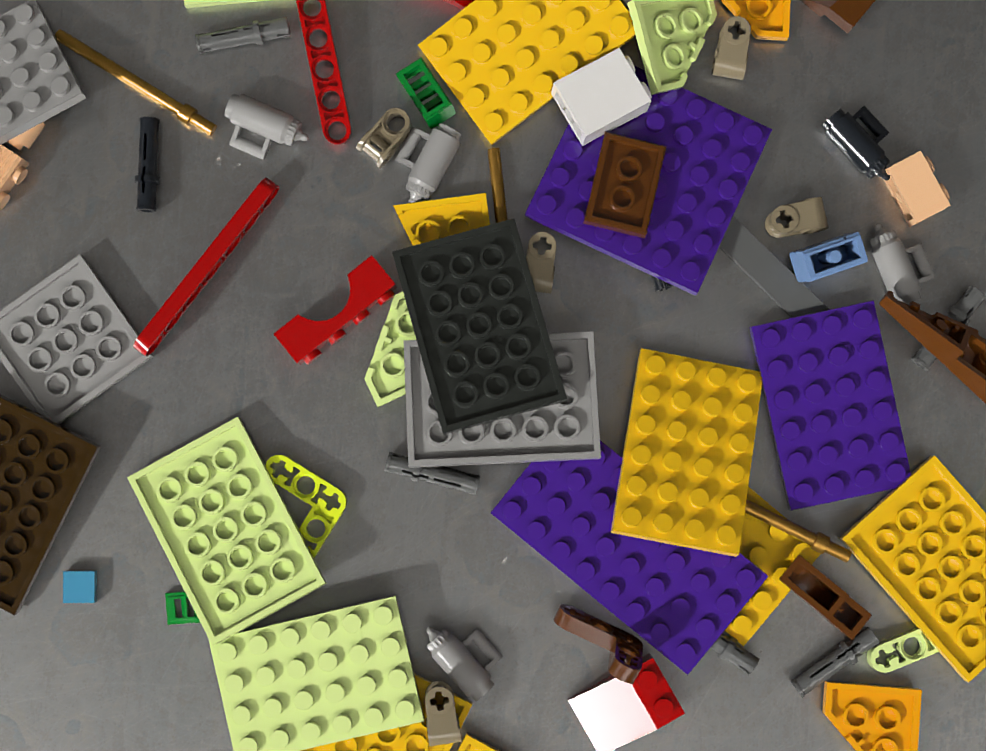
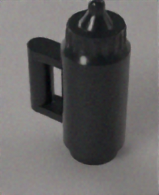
M865 105L853 116L849 112L845 114L840 108L822 124V127L826 130L825 135L860 173H864L870 179L874 176L882 177L885 181L890 179V175H887L885 170L890 160L885 156V151L878 145L890 132ZM857 118L877 137L875 140L856 121Z

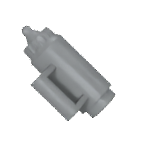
M233 94L229 99L225 109V117L229 118L230 122L236 125L229 143L230 146L264 160L272 141L293 146L297 140H308V135L301 130L302 123L294 119L293 115L245 94L240 96ZM245 128L265 137L263 146L241 137L242 129Z
M440 123L437 129H433L431 134L412 127L395 159L400 164L412 169L406 184V189L410 192L409 203H415L421 198L428 200L431 194L438 188L461 144L459 142L461 134L453 128ZM420 138H423L427 141L416 162L413 163L409 159Z
M877 223L875 225V238L870 239L871 252L887 292L892 291L897 300L906 304L921 299L919 293L921 287L919 284L935 278L922 243L905 249L901 239L897 237L894 230L888 232L880 223ZM908 253H912L922 277L918 280L908 258Z
M432 627L426 628L430 640L426 646L431 652L432 658L468 698L471 696L475 701L482 698L494 686V683L490 680L491 675L487 671L503 656L478 628L462 642L447 629H443L440 632ZM471 641L490 660L484 667L465 647Z

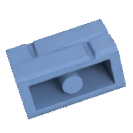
M859 232L845 233L789 253L798 282H811L868 262Z

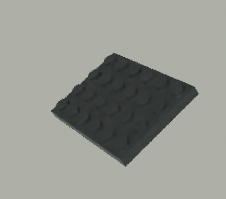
M514 218L392 251L443 435L567 401Z

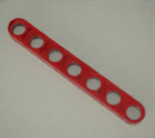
M296 0L323 134L330 143L343 145L350 140L352 127L326 0H318L321 3V10L315 16H309L304 12V4L308 0ZM316 30H322L327 34V42L322 47H315L310 42V36ZM322 61H329L334 66L333 74L328 78H321L317 75V65ZM330 91H334L340 96V103L334 109H328L323 105V97ZM335 122H341L346 127V135L340 140L331 138L329 134V128Z
M265 177L256 186L137 337L133 345L136 350L146 357L154 352L275 198L280 188L277 184Z

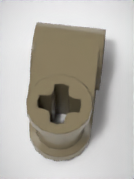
M733 16L721 28L713 59L712 75L739 80L744 79L751 26L745 18ZM732 27L737 28V33L741 34L737 39H733V34L730 32Z
M400 108L387 110L379 121L361 138L356 149L359 152L364 151L374 159L379 169L384 167L412 129V123L408 114ZM401 117L405 120L403 129L397 132L390 130V121L393 118ZM372 144L377 146L381 150V152H379L375 147H373Z
M822 197L809 198L796 203L781 205L775 208L766 217L764 222L766 232L774 238L811 234L829 228ZM778 217L781 220H786L787 224L784 227L782 223H776Z
M538 232L530 238L526 260L536 292L551 294L555 272L556 241L547 232ZM540 239H545L546 245L551 246V250H546L544 255H539L538 249L533 248V244H538Z
M444 681L432 682L425 691L429 745L436 746L462 742L452 688ZM439 691L445 697L443 704H437L436 699H433L435 698V692Z

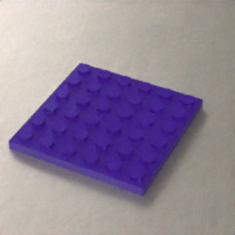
M635 66V74L640 83L645 82L649 88L645 70ZM682 87L651 95V103L647 112L609 132L667 146L647 235L645 238L583 223L604 135L582 146L568 123L527 208L525 217L696 296L772 129Z

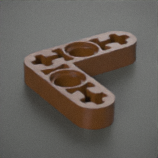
M561 604L553 619L554 622L562 629L609 650V673L624 683L634 684L642 669L643 643L641 640L575 607Z

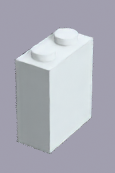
M620 48L553 83L551 94L582 146L604 135L605 132H610L647 112L650 106L652 96L645 82L640 83L635 74L636 69L633 61L628 55L624 56Z

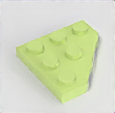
M632 0L628 2L627 5L651 95L683 87L688 78L686 74L692 62L696 61L705 42L703 38L709 26L713 25L717 17L714 0Z
M403 292L394 295L374 355L364 378L378 408L406 395L403 340H416Z

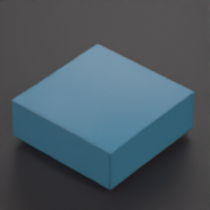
M97 570L63 571V603L97 602Z

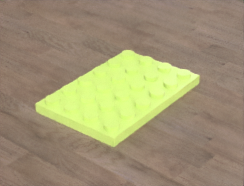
M236 417L127 477L212 645L222 642L327 584L241 418Z
M396 595L241 631L216 645H212L209 640L233 751H301L424 722L425 720Z

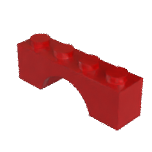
M372 255L347 274L350 283V295L346 306L339 314L323 321L309 320L297 314L274 333V336L297 364L301 365L305 362L309 365L322 355L320 351L322 347L329 342L331 345L339 342L346 335L344 330L352 323L358 326L371 315L368 310L377 303L383 306L394 297L395 293L393 290L397 288L396 284Z

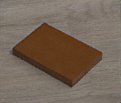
M605 132L583 223L645 238L667 146Z

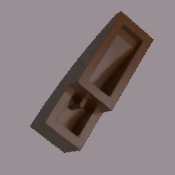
M799 554L779 578L791 591L851 640L854 639L872 616L849 597L845 591Z

